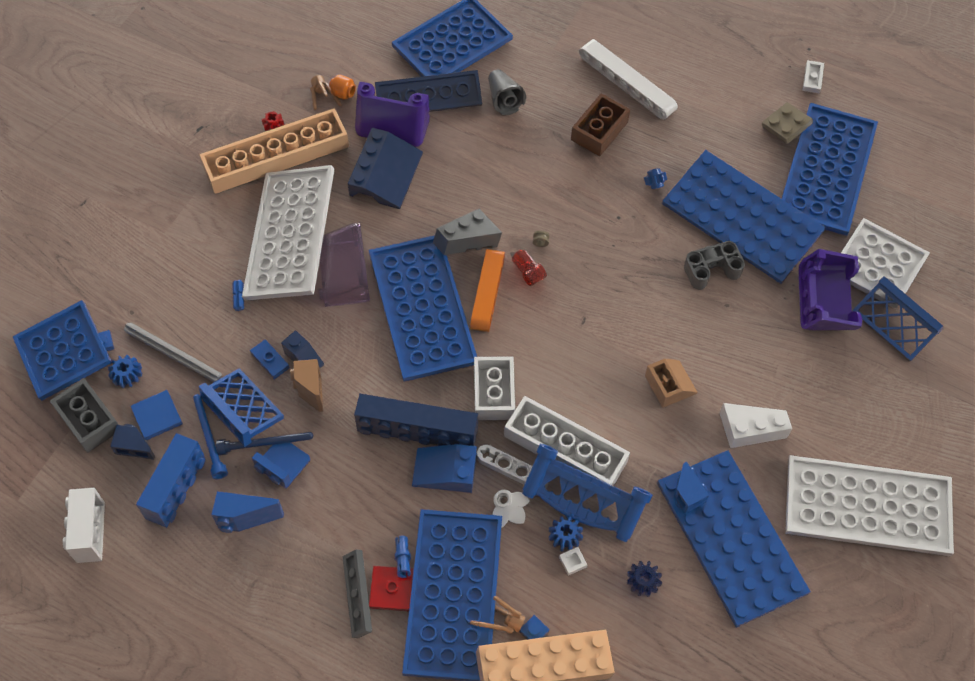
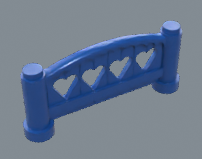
M540 443L536 451L538 455L525 482L522 494L529 498H534V496L538 495L561 514L567 517L571 516L573 520H578L580 523L591 527L615 531L617 539L627 542L634 532L646 503H650L653 495L639 487H633L631 494L556 460L558 451ZM559 476L562 492L556 495L553 491H547L545 485ZM576 485L579 488V503H573L571 499L567 500L564 498V493ZM597 493L599 510L593 512L590 508H584L583 501ZM616 502L618 514L616 521L610 520L609 517H603L601 514L603 509Z

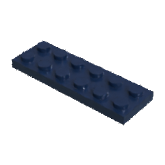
M478 70L375 82L377 97L408 103L412 94L421 93L429 95V112L482 106L483 104Z

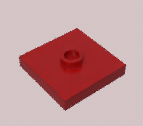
M373 566L369 609L409 611L414 568H410V576L400 578L397 576V567Z

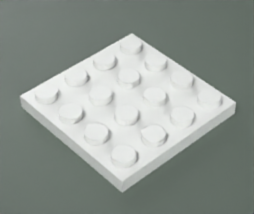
M865 218L862 219L841 252L858 256L859 272L850 279V285L866 294L879 283L883 276L906 293L930 252ZM879 289L874 294V298L879 301H886L885 293ZM897 303L888 304L894 309L898 307Z

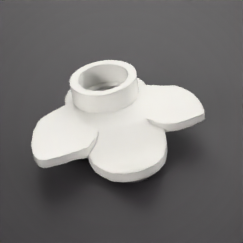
M500 490L494 496L496 507L493 515L502 516V527L506 525L508 520L516 524H523L525 522L523 507L530 501L522 492L511 493L508 490ZM503 497H507L508 501L505 504L501 503V499Z

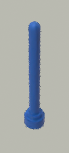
M195 394L193 400L212 461L210 472L213 479H222L228 475L226 465L220 462L201 396Z

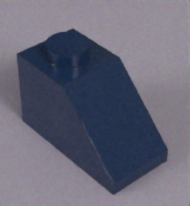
M296 330L281 342L284 353L292 361L317 359L319 369L324 365V362L311 344Z
M131 424L116 426L110 446L114 454L154 460V453L137 427Z

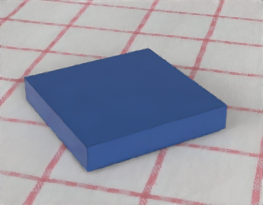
M168 390L131 405L145 440H149L183 424Z

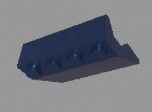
M372 128L348 181L349 196L353 197L361 193L372 196L381 205L401 209L423 151L390 132Z

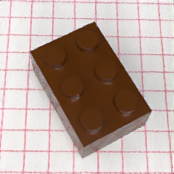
M601 93L572 127L571 141L600 157L627 125L631 109Z

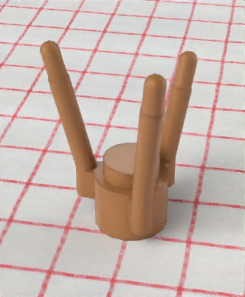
M316 75L311 79L312 87L310 90L314 110H317L316 92L319 94L323 93L325 97H328L326 89L337 104L342 106L339 99L332 95L329 84L325 82L323 76Z
M494 596L493 599L509 611L507 612L495 605V611L506 616L504 624L507 627L470 621L471 625L501 630L512 634L513 631H520L525 616L521 615V612L516 611L497 596Z

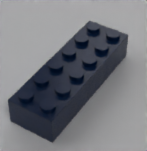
M359 393L354 414L357 431L361 434H376L382 438L394 437L404 442H409L410 440L417 441L423 445L435 444L444 446L458 444L475 446L478 432V413Z

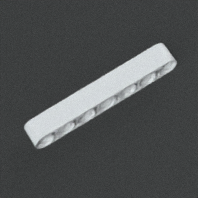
M590 40L579 49V54L584 61L660 119H666L677 110L678 105L673 98L596 40Z

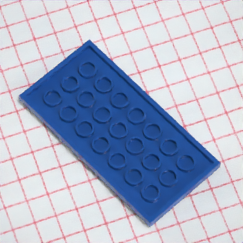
M810 103L806 115L812 118L813 124L800 134L781 199L823 225L825 230L848 236L878 121Z
M706 149L662 201L664 206L719 243L726 241L735 243L744 260L780 284L784 282L825 230L823 225Z
M434 236L369 250L403 382L473 366L474 357H477L447 255H443L433 244Z
M729 450L692 465L697 472V478L701 484L704 483L708 488L709 497L706 503L687 513H684L674 497L680 471L657 481V485L736 628L800 599L811 592Z
M420 510L402 671L403 676L480 681L476 651L478 646L492 644L493 629L471 625L470 621L494 624L496 601L493 597L496 596L502 516Z

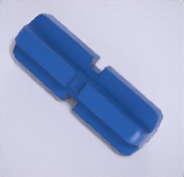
M235 280L232 283L234 294L233 308L235 311L244 310V299L242 298L244 283L241 280Z

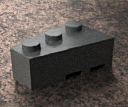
M479 208L438 227L433 244L443 255L466 252L467 249L473 248L481 250L482 247L486 246L494 248L498 247L502 232Z

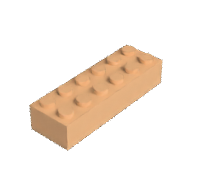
M606 630L478 646L476 651L480 681H596L610 679L615 673Z

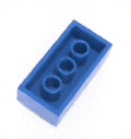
M177 433L175 434L136 503V506L146 520L166 528L170 522L174 521L177 508L185 501L189 486H193L198 470L202 469L205 464V456L198 441Z

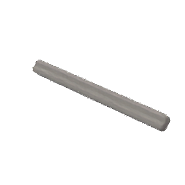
M133 323L125 325L124 331L207 379L216 382L221 378L222 374L137 325Z

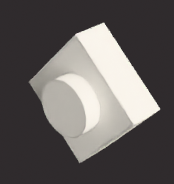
M579 547L559 555V559L568 576L587 568V563Z

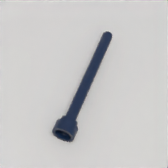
M312 432L251 439V443L245 447L240 441L230 442V440L220 439L216 441L218 455L221 456L227 455L231 450L311 440L314 435Z

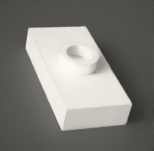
M807 60L802 91L820 93L824 63Z

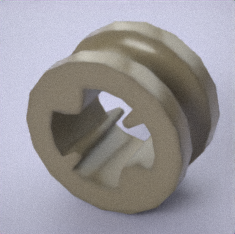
M536 231L533 233V244L535 246L546 247L549 245L548 232Z

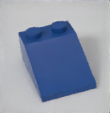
M455 444L417 448L412 487L472 493L477 446Z
M217 491L212 517L220 531L232 533V531L240 532L283 518L284 512L279 499Z

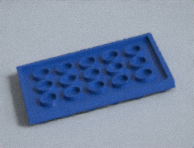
M461 0L392 41V47L423 77L461 72L513 40V35L477 0Z

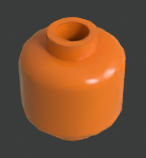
M339 74L332 78L329 83L333 96L347 100L355 94L356 85L353 79Z

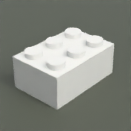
M474 357L475 413H478V420H509L515 411L514 358Z
M95 488L70 489L69 497H66L65 500L68 516L64 519V526L67 532L66 537L63 538V548L76 563L102 561L105 502Z

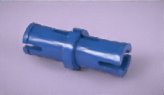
M399 536V538H395L397 576L407 578V576L411 575V553H409L408 537Z

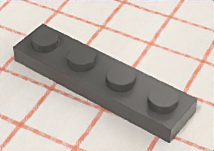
M356 549L342 556L352 638H360L372 632L363 552Z

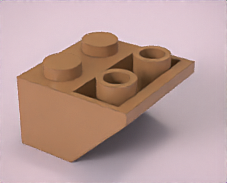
M662 359L647 366L645 377L662 408L698 393L679 360Z

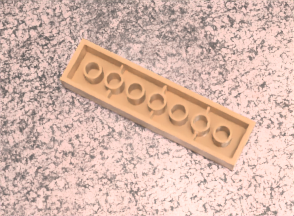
M334 108L202 153L200 158L212 189L216 194L265 177L266 173L282 171L348 148L349 142L347 132Z

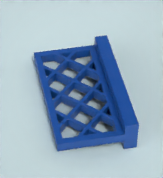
M885 276L879 280V283L852 310L859 312L863 321L910 361L943 330L941 323ZM880 289L885 293L886 301L874 302V294ZM897 303L900 306V313L889 314L888 304ZM874 304H886V314L875 315ZM863 305H872V315H863L859 310ZM900 316L901 327H889V317ZM903 316H912L915 319V326H903ZM886 317L887 327L878 328L875 325V318ZM926 328L931 334L927 339H918L917 329ZM903 329H915L916 339L904 340ZM889 330H901V340H892ZM916 342V350L911 355L904 350V343Z
M240 368L209 386L206 383L199 386L201 399L244 447L251 443L252 437L284 419L282 412ZM238 376L242 379L241 383H231ZM219 387L226 388L225 393L216 392L215 389ZM238 388L239 393H229V389ZM243 389H252V395L242 394ZM227 398L237 399L236 404H227ZM240 400H251L250 405H239ZM254 401L264 402L263 407L253 406ZM237 411H248L246 417L238 416ZM251 412H262L261 417H250ZM265 412L276 415L273 418H264ZM249 422L259 423V425L252 430H250V428L248 427Z

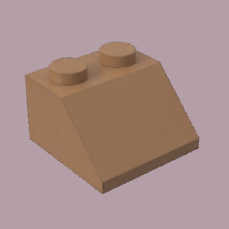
M318 360L293 361L294 369H290L293 388L297 389L299 397L319 412H323L322 380Z

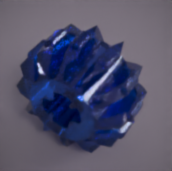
M642 560L639 561L638 566L632 564V571L627 572L629 577L627 584L633 585L631 592L639 591L638 596L645 592V595L649 597L651 592L657 593V587L662 585V581L659 580L662 577V573L656 572L658 570L657 565L650 567V561L646 565H644Z

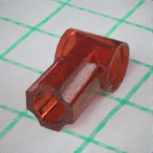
M519 250L512 257L513 263L522 272L523 279L529 286H533L547 277L544 267L540 263L536 264L526 250Z

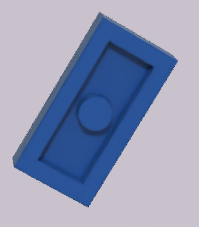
M266 339L250 350L252 356L274 380L290 368L289 364Z

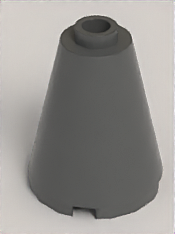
M500 69L494 70L489 74L488 80L494 109L502 115H511L519 111V107L526 102L525 90Z

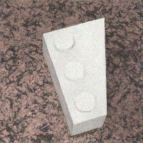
M723 403L720 410V417L730 448L785 439L792 430L786 410Z

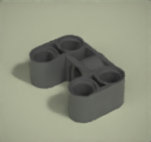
M726 241L689 252L686 256L684 270L691 285L695 289L702 290L708 284L710 277L709 269L718 266L719 268L722 267L727 278L737 280L742 274L745 262L736 244Z

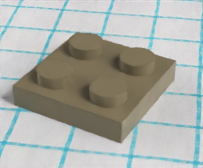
M786 102L762 122V127L788 144L813 124V120Z

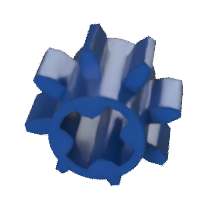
M660 168L647 171L648 175L644 177L645 185L651 186V189L663 187L664 182L667 180L666 172H661Z

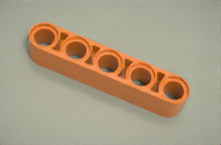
M486 249L470 329L485 332L490 330L505 258V252Z

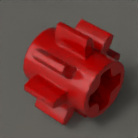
M268 112L265 113L266 116L262 119L265 131L284 126L281 113Z

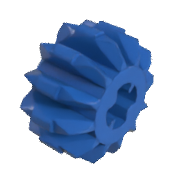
M126 355L122 359L121 356H118V360H112V366L108 367V376L114 385H120L124 389L128 384L132 388V383H139L138 377H142V366L135 357L130 358V356Z
M561 516L559 522L554 520L552 522L553 526L549 527L548 532L551 533L549 540L554 541L553 547L560 545L561 552L564 550V547H567L568 550H572V545L579 547V541L583 540V535L580 534L583 532V528L577 527L579 524L578 520L571 522V516L567 520ZM564 531L568 532V536L563 535Z

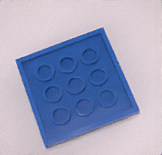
M82 300L13 336L36 394L41 401L112 364L86 304Z

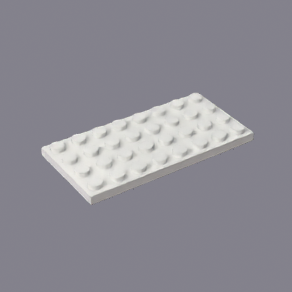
M332 165L266 173L242 298L245 301L314 295L334 175Z
M790 455L788 458L785 534L952 556L954 554L952 477Z

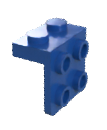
M290 442L272 445L263 456L256 452L252 460L254 468L259 473L266 474L276 485L280 484L287 489L310 462V456Z

